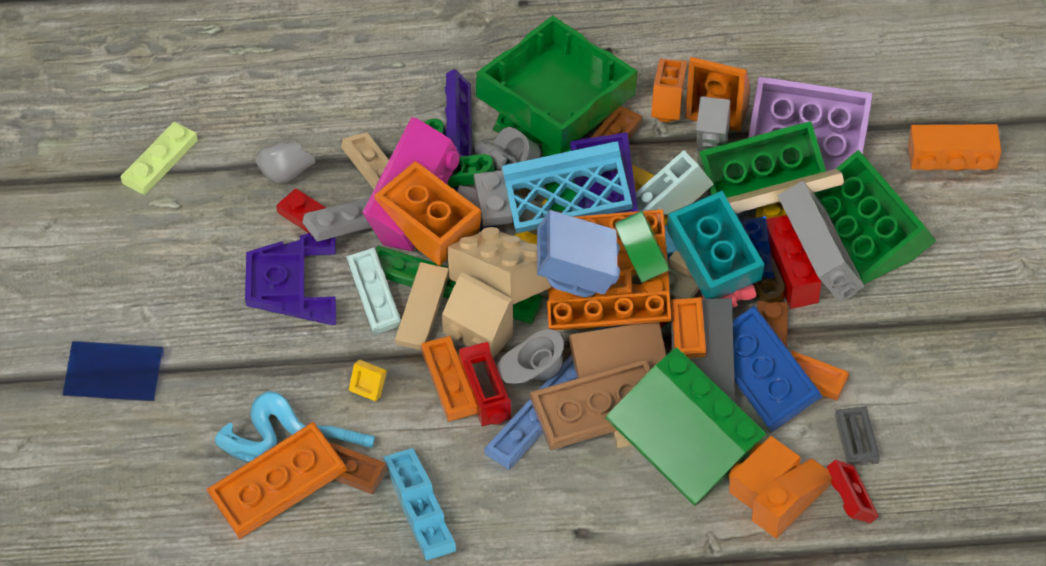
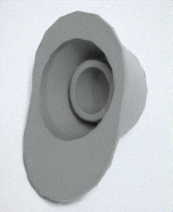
M512 127L504 128L497 135L493 145L503 147L508 155L513 156L517 160V163L540 158L541 155L540 148L536 143Z
M541 330L511 349L498 363L497 370L501 379L506 383L519 384L529 380L544 381L554 377L560 371L564 360L562 355L564 340L561 334L555 330Z

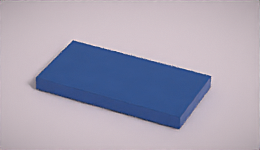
M755 306L733 320L734 382L772 433L822 398V395Z

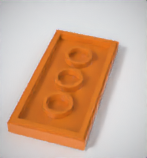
M313 421L206 490L240 540L348 470Z

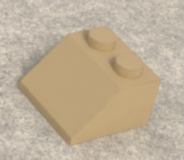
M462 272L442 313L443 333L446 336H450L451 340L459 341L468 347L488 342L494 359L513 337V299Z

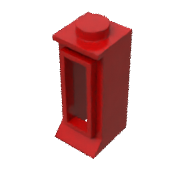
M484 342L459 349V360L477 404V416L481 426L497 425L511 419V400L507 395L491 355L489 343ZM483 362L495 396L485 398L472 364Z

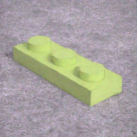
M173 122L121 175L122 184L146 195L198 141L197 133Z

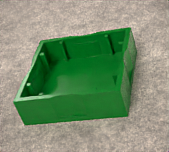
M552 15L529 32L519 44L504 51L476 72V97L560 154L571 146L570 141L582 138L635 96L638 71L610 52L595 46L581 33Z

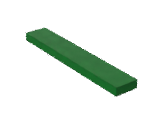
M379 245L375 249L385 278L409 287L413 286L420 262L439 266L434 262ZM448 278L442 297L449 299L456 284L455 281ZM536 294L513 304V319L532 324L543 303V296Z

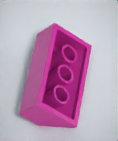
M415 117L410 118L362 212L384 246L412 252L415 246L374 199V195L415 161L448 184V180L453 170L458 166L460 154L450 138Z

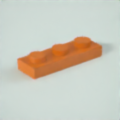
M447 336L421 343V351L447 421L478 414L477 404L451 337Z

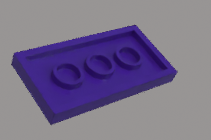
M628 133L570 141L571 151L618 141L633 209L616 213L638 211ZM617 169L605 171L600 176L612 181L618 174ZM586 176L574 178L575 184L583 187L589 180ZM595 182L589 191L600 196L607 187ZM613 190L606 200L612 203L624 201V195ZM584 196L577 206L582 209L591 208L595 202Z

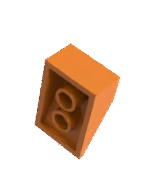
M690 57L685 119L698 120L701 96L730 100L729 130L740 132L749 109L751 88L747 70Z
M416 161L374 195V199L413 245L439 266L448 259L449 245L459 242L463 237H471L480 232L481 210Z

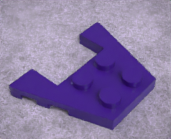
M310 233L301 235L300 240L284 244L281 241L247 251L245 277L246 306L328 325H336V296L305 297V256L336 254V237L316 241Z

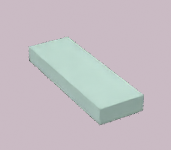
M375 247L346 256L373 335L398 328L401 319Z

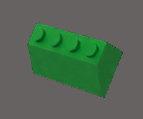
M811 121L699 151L697 157L700 168L713 182V185L707 190L709 196L723 191L726 198L826 172Z

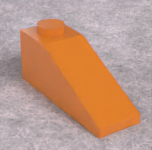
M659 59L653 86L652 118H657L661 122H673L680 119L687 61Z
M811 458L773 480L754 499L751 521L777 539L831 485L832 477L828 469Z

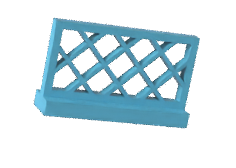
M618 141L502 166L516 234L536 230L554 203L566 208L562 214L572 217L611 214L633 209ZM614 169L618 171V174L612 181L600 176L605 171ZM586 176L589 178L583 187L572 183V180L576 177ZM557 182L561 184L554 193L543 189L544 185ZM595 182L607 187L600 196L589 191ZM525 188L532 190L524 200L513 193L515 190ZM566 188L578 193L571 202L560 197ZM613 190L624 195V201L615 203L606 200V198ZM537 194L549 199L542 208L531 204ZM584 196L595 202L591 208L586 209L578 207L577 204ZM525 209L537 214L533 220L519 221V217Z

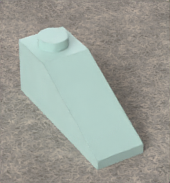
M683 150L636 192L638 211L663 209L664 215L692 204L713 185V182L686 151Z

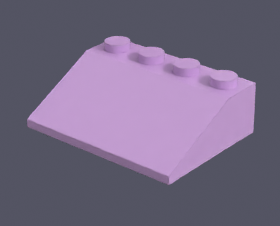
M759 77L748 138L811 121L826 171L834 170L857 150L863 154L873 93Z

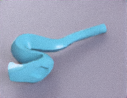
M267 391L255 398L250 411L252 423L263 438V441L253 442L237 436L233 433V424L228 423L217 433L215 444L234 458L249 463L276 445L277 438L269 421L270 415H275L283 427L292 435L307 425L298 420L285 397L279 393ZM317 426L325 438L348 443L352 442L353 444L356 443L357 445L369 448L374 446L375 436L334 426Z

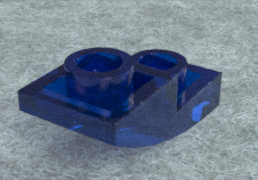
M766 216L739 220L765 264L761 279L774 278Z

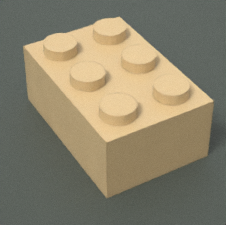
M485 228L476 235L463 237L459 242L448 246L449 279L455 282L459 275L464 272L512 298L513 304L553 287L546 277L537 275V244H530L521 240L518 236L503 233L498 228Z

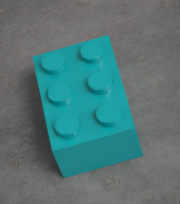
M723 191L668 214L666 230L705 299L722 298L761 280L765 264Z

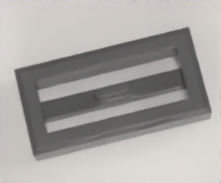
M867 407L836 410L835 419L846 462L853 466L854 463L858 462L860 466L866 465L867 461H872V464H879L880 456ZM855 415H860L869 449L868 453L864 452ZM845 416L848 417L857 454L853 453Z

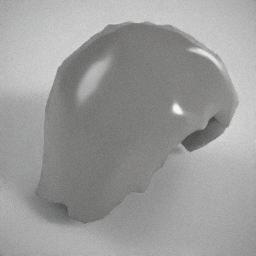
M279 143L271 147H263L256 154L258 168L266 178L274 183L286 184L316 163L315 157L309 152L302 150V146L299 143Z

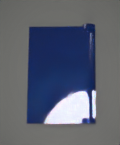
M72 341L62 395L154 401L161 358L164 356V347Z

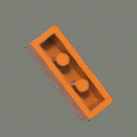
M911 125L908 139L911 170L997 169L1001 155L998 125Z

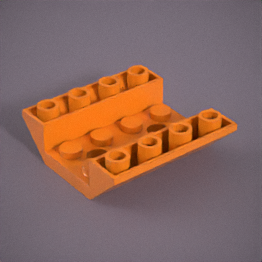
M663 209L643 211L668 263ZM640 211L576 216L575 218L615 229L617 243L620 246L617 266L620 267V270L631 269L632 276L637 274L615 223ZM666 271L639 285L632 283L633 294L571 299V293L551 287L548 289L549 301H547L548 329L556 331L672 321L669 272Z

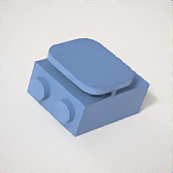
M550 210L537 228V275L546 277L551 286L567 293L585 298L592 297L595 292L604 295L612 284H616L620 275V267L617 266L620 246L617 243L616 230Z

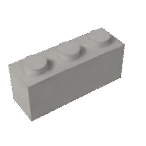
M701 96L696 127L697 151L727 144L730 127V100Z

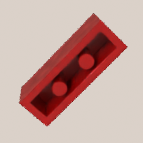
M783 215L765 219L762 242L766 252L774 258L786 289L785 299L789 308L794 309L819 303L822 281L818 278L788 216Z

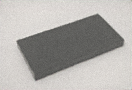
M732 298L702 299L706 357L689 359L735 403ZM672 320V321H671V334H672V350H673V349H675V347H674V333H673V320Z

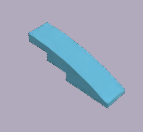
M410 448L384 456L383 459L387 465V471L425 560L456 552L455 541L445 523L443 511L434 496L432 483L414 449Z

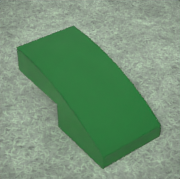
M643 211L615 223L619 236L641 282L669 270V265Z

